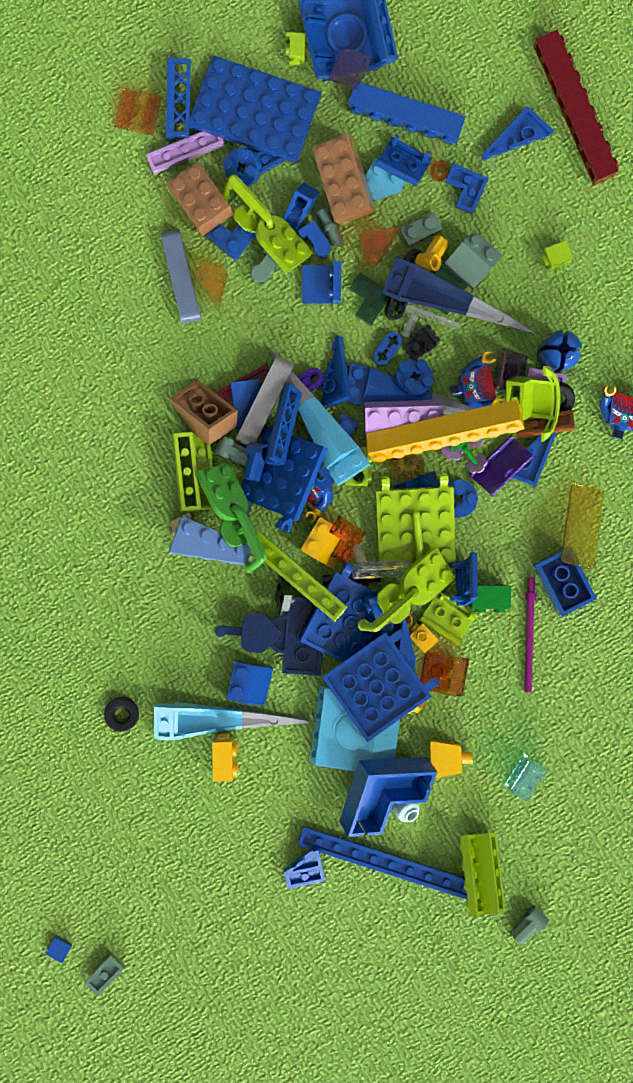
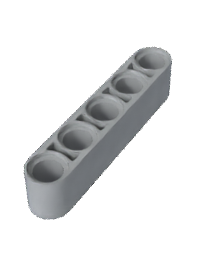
M276 356L237 435V441L248 445L250 442H257L294 367L293 363Z

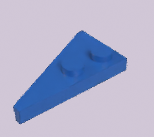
M527 106L482 154L481 158L487 160L551 136L554 130Z
M339 335L335 336L331 349L334 351L333 358L327 364L325 380L321 388L324 391L321 404L325 409L351 399L343 337Z
M552 433L544 442H541L540 435L526 448L534 455V458L512 477L513 479L536 487L556 433Z

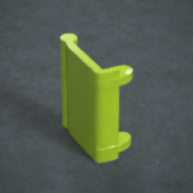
M440 592L432 599L419 621L458 646L478 615L464 606H456V602L450 601L449 596L444 592Z

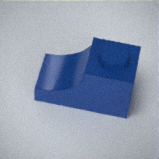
M304 182L295 191L283 217L297 232L301 229L320 193Z

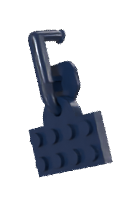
M294 597V603L290 604L286 615L276 617L272 621L264 614L251 613L244 617L242 627L216 625L213 629L218 637H224L225 635L241 636V646L247 652L262 653L271 647L274 651L283 654L282 673L321 675L322 652L299 641L316 608L306 597Z

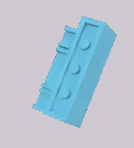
M320 686L310 762L315 763L316 766L356 772L359 760L395 759L400 720L367 742L328 686Z

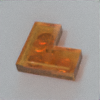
M338 516L329 533L340 539L331 556L342 563H348L366 532Z

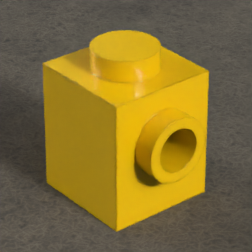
M422 622L420 624L415 623L409 629L411 639L424 653L439 641Z

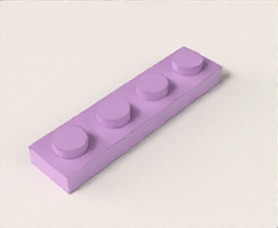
M202 131L189 138L148 153L146 156L153 173L156 174L225 145L221 137H216Z

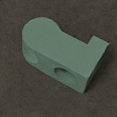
M265 249L263 250L265 258L259 265L254 266L251 271L253 281L259 285L266 283L279 267Z

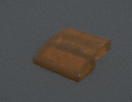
M123 87L114 127L153 135L162 97L144 91L140 93Z

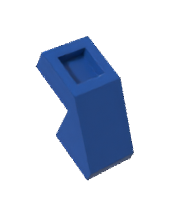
M433 471L393 485L394 489L439 487V481L436 472Z

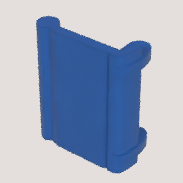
M396 134L394 138L391 137L384 152L377 160L376 166L417 187L432 160L429 157L430 152L426 151L424 154L399 141L400 136Z
M471 552L470 556L464 561L450 563V568L456 569V596H450V601L456 602V606H468L478 599L476 552Z

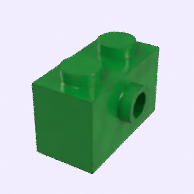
M478 584V599L469 604V607L474 609V612H486V609H494L493 612L505 613V609H511V586Z

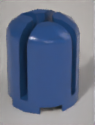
M562 330L556 331L539 345L537 361L542 368L543 366H550L555 373H563L579 361L581 353L578 351L582 349V344L574 333L566 331L563 334Z

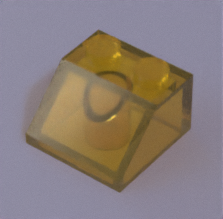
M202 260L201 266L198 265L196 277H198L201 287L216 310H220L228 276L226 266Z

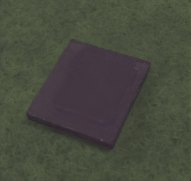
M343 49L328 79L357 89L371 62V58L350 49Z

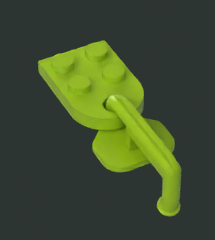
M232 174L229 176L220 193L225 199H229L233 188L245 202V204L235 210V221L243 230L255 233L259 244L286 274L314 253L284 219L270 215V211L237 175Z
M432 547L403 573L400 585L387 584L378 592L377 603L383 614L372 623L365 619L360 620L358 628L361 631L377 632L388 622L399 624L409 615L411 604H427L455 579L437 547Z

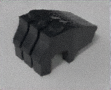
M429 324L414 333L403 346L412 359L416 360L430 352L441 340L431 330L432 328Z

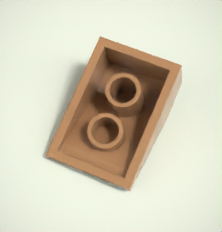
M199 380L169 398L171 404L195 435L208 445L237 427V409Z

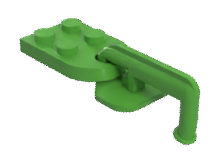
M230 464L199 470L195 475L213 511L223 519L220 532L225 542L231 547L249 544L255 559L252 562H246L244 567L246 572L252 573L266 561L267 555L252 521L246 514L248 501Z

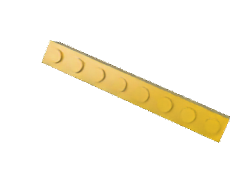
M518 399L366 433L367 453L373 462H383L386 459L402 458L405 455L420 454L423 451L438 450L450 445L457 446L460 443L475 442L482 438L497 437L500 434L516 433L519 430L525 429L522 407Z

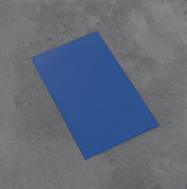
M260 379L231 383L234 408L237 409L236 430L241 429L260 391Z

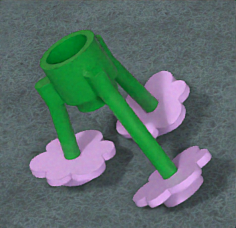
M482 439L475 442L460 443L457 446L450 445L441 449L442 454L446 455L447 460H459L461 454L465 451L471 459L466 467L472 474L483 472L484 466L488 463L483 454L477 457L473 456L467 448L468 445L472 448L475 446L481 447L483 445Z

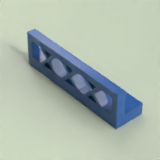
M168 58L166 141H174V137L189 138L191 59ZM176 64L187 65V71L180 76L176 72ZM180 81L186 86V91L181 95L175 90V86ZM180 100L186 106V109L181 114L175 110V105ZM181 120L185 124V132L174 131V124Z
M285 383L284 389H282L265 457V462L270 465H285L302 392L290 383Z

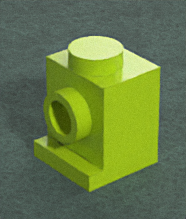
M286 32V55H289V64L300 65L305 63L306 33Z

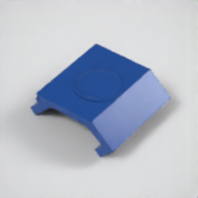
M386 0L299 1L316 78L322 79L323 82L374 71L398 60Z

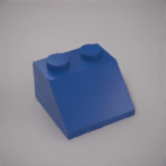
M236 659L226 699L245 704L265 706L273 668Z

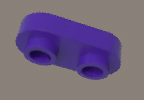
M310 368L297 376L310 392L320 387L323 383V374L317 368ZM312 377H317L315 382L311 381Z

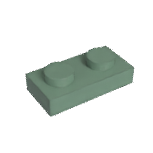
M432 212L401 228L400 233L409 248L442 231L443 228L435 212Z
M111 953L85 980L84 984L99 996L125 969V965Z

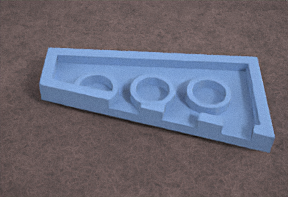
M184 516L179 520L168 550V554H179L238 565H245L251 553V548L248 544L231 547L225 542L220 532Z

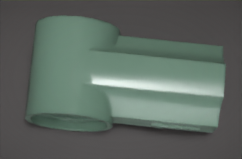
M225 436L219 439L214 453L246 466L248 461L246 448Z
M534 905L525 912L523 919L510 931V934L519 944L523 945L536 931L540 932L547 926L549 919Z

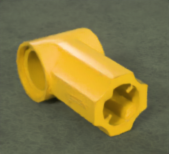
M436 235L425 253L417 255L415 262L429 271L439 270L441 257L449 246L447 239Z

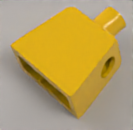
M429 739V760L437 770L435 778L462 773V764L473 763L472 752H461V745L459 743Z

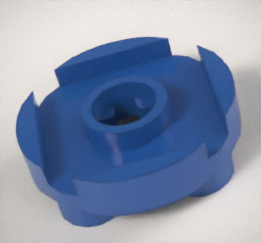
M238 147L233 149L223 161L226 177L228 179L230 175L235 174L247 187L254 185L259 179L258 174L259 169H261V161L257 153L248 148ZM240 164L246 165L244 173L240 170Z
M408 359L400 363L395 374V382L401 391L404 390L408 392V395L417 397L428 392L434 382V375L425 360ZM416 375L418 377L417 381L414 378H410V376Z
M461 479L448 482V486L454 487V495L461 494L463 496L462 503H454V517H465L472 513L478 501L477 492L473 485Z

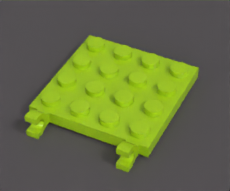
M439 473V487L390 489L389 476H381V490H376L379 566L413 565L417 561L412 516L415 510L420 512L424 554L432 547H437L446 563L456 562L454 487L448 486L447 473Z

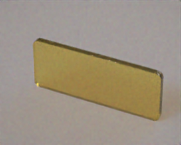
M576 483L571 485L561 553L562 562L589 570L594 568L604 497L602 491Z

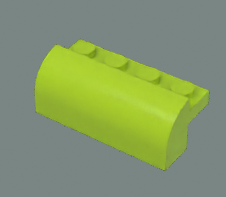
M193 432L173 433L172 444L180 512L212 509L195 475L199 470L213 467L211 444L208 445Z
M496 833L460 836L459 847L463 854L462 870L465 872L464 889L467 892L466 908L469 916L505 912Z

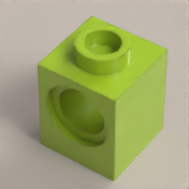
M567 240L545 248L541 255L542 263L544 266H547L548 270L567 264L573 259Z

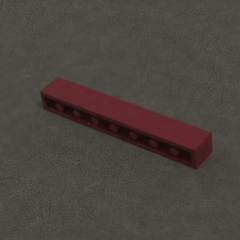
M557 29L536 38L533 47L592 184L596 185L614 177L618 172L619 165L616 158L612 157L610 152L611 146L603 136L604 131L601 123H598L596 120L595 108L593 105L590 106L588 92L580 83V74L578 70L574 69L572 55L565 48V39L563 35L559 34Z

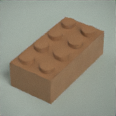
M346 133L312 147L334 221L342 225L376 212L354 138Z

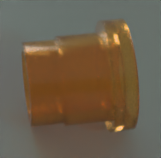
M439 160L432 165L430 175L433 180L442 182L447 179L449 175L447 162ZM438 166L444 167L445 172H444V173H439V172H437V171H436V167H438Z

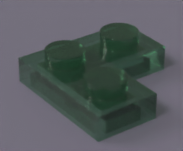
M360 272L350 287L352 292L365 299L355 316L372 326L388 301L389 296L382 294L383 286Z

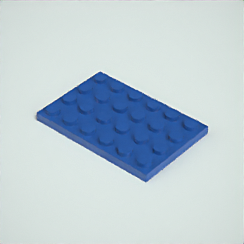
M213 55L189 119V128L203 131L297 164L322 92Z

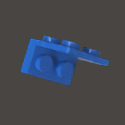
M333 261V265H303L302 303L340 304L341 261Z

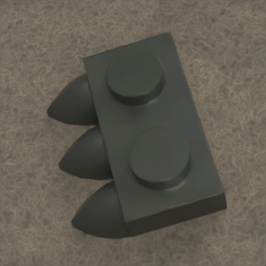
M280 575L275 592V601H277V609H279L278 617L289 611L290 604L294 603V592H291L292 585Z

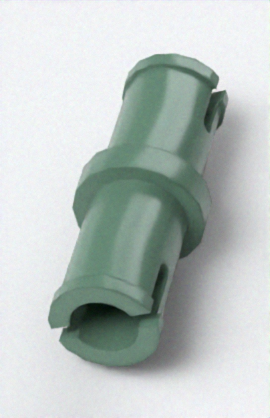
M328 208L321 209L317 212V216L324 227L323 231L328 235L333 248H337L344 243L337 229L338 225L333 221Z

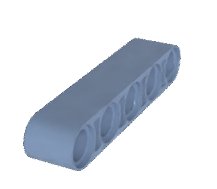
M180 229L161 233V238L182 324L201 320V315Z

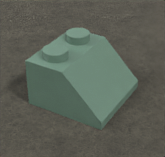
M473 230L444 265L473 290L503 255Z

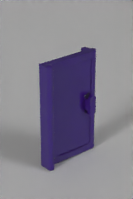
M511 435L485 459L488 463L484 466L483 472L470 473L469 476L493 497L500 488L534 458V455Z

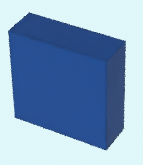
M55 936L46 955L63 963L72 944Z

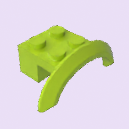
M543 366V376H547L548 379L515 376L506 381V402L518 399L522 407L523 420L530 417L549 420L546 428L541 433V442H544L553 433L560 410L559 380L550 366Z

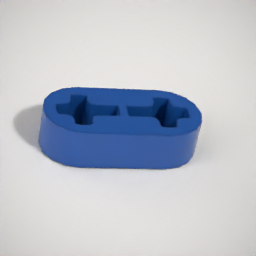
M388 333L376 349L373 359L377 365H387L399 349L402 338L398 333ZM396 337L398 344H393L391 348H388L387 346L390 343L388 338ZM384 350H387L388 352L385 356L387 360L380 362L377 354H382Z

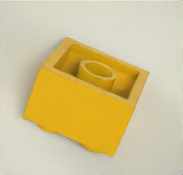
M320 517L300 550L334 569L352 536Z

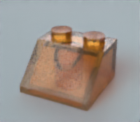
M398 226L359 233L358 244L362 265L375 266L379 264L378 262L382 261L397 238Z
M427 651L424 656L420 680L425 685L436 677L440 684L430 691L448 696L463 697L469 658Z

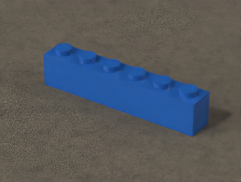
M355 81L348 103V110H351L353 114H364L374 121L383 120L393 127L402 126L412 133H424V136L433 139L436 137L442 139L447 144H457L466 117Z

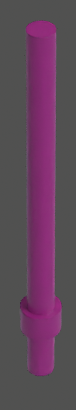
M527 577V592H525L527 611L524 692H532L534 602L537 600V593H535V577Z

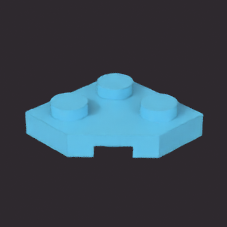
M377 158L373 159L366 174V180L374 202L401 193L406 182L377 167Z

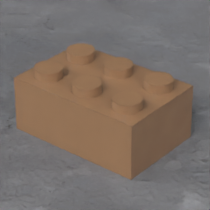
M198 161L166 183L170 193L201 236H204L233 215L230 205Z

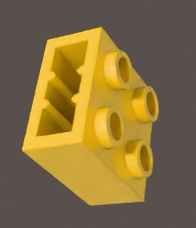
M229 733L218 734V737H215L212 742L213 782L233 781L234 776H237L238 760L235 761V756L238 753V741H234V736H230Z

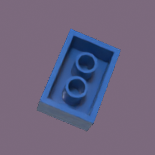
M566 547L532 564L558 616L563 617L597 600L571 547Z

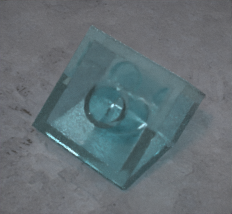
M524 753L504 786L511 794L527 801L528 798H532L536 793L537 788L535 787L538 782H542L546 777L547 768Z

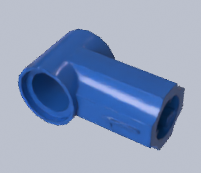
M250 442L247 445L246 456L248 461L243 478L260 482L268 444Z

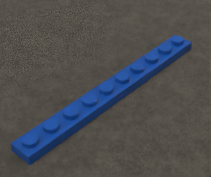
M303 826L298 846L310 850L318 846L320 853L468 900L467 892L464 889L465 877Z

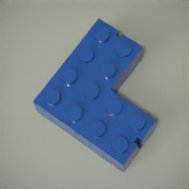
M428 757L359 760L339 820L347 836H364V831L367 836L383 834L393 804L427 802L431 791L430 786H433L437 775V770Z

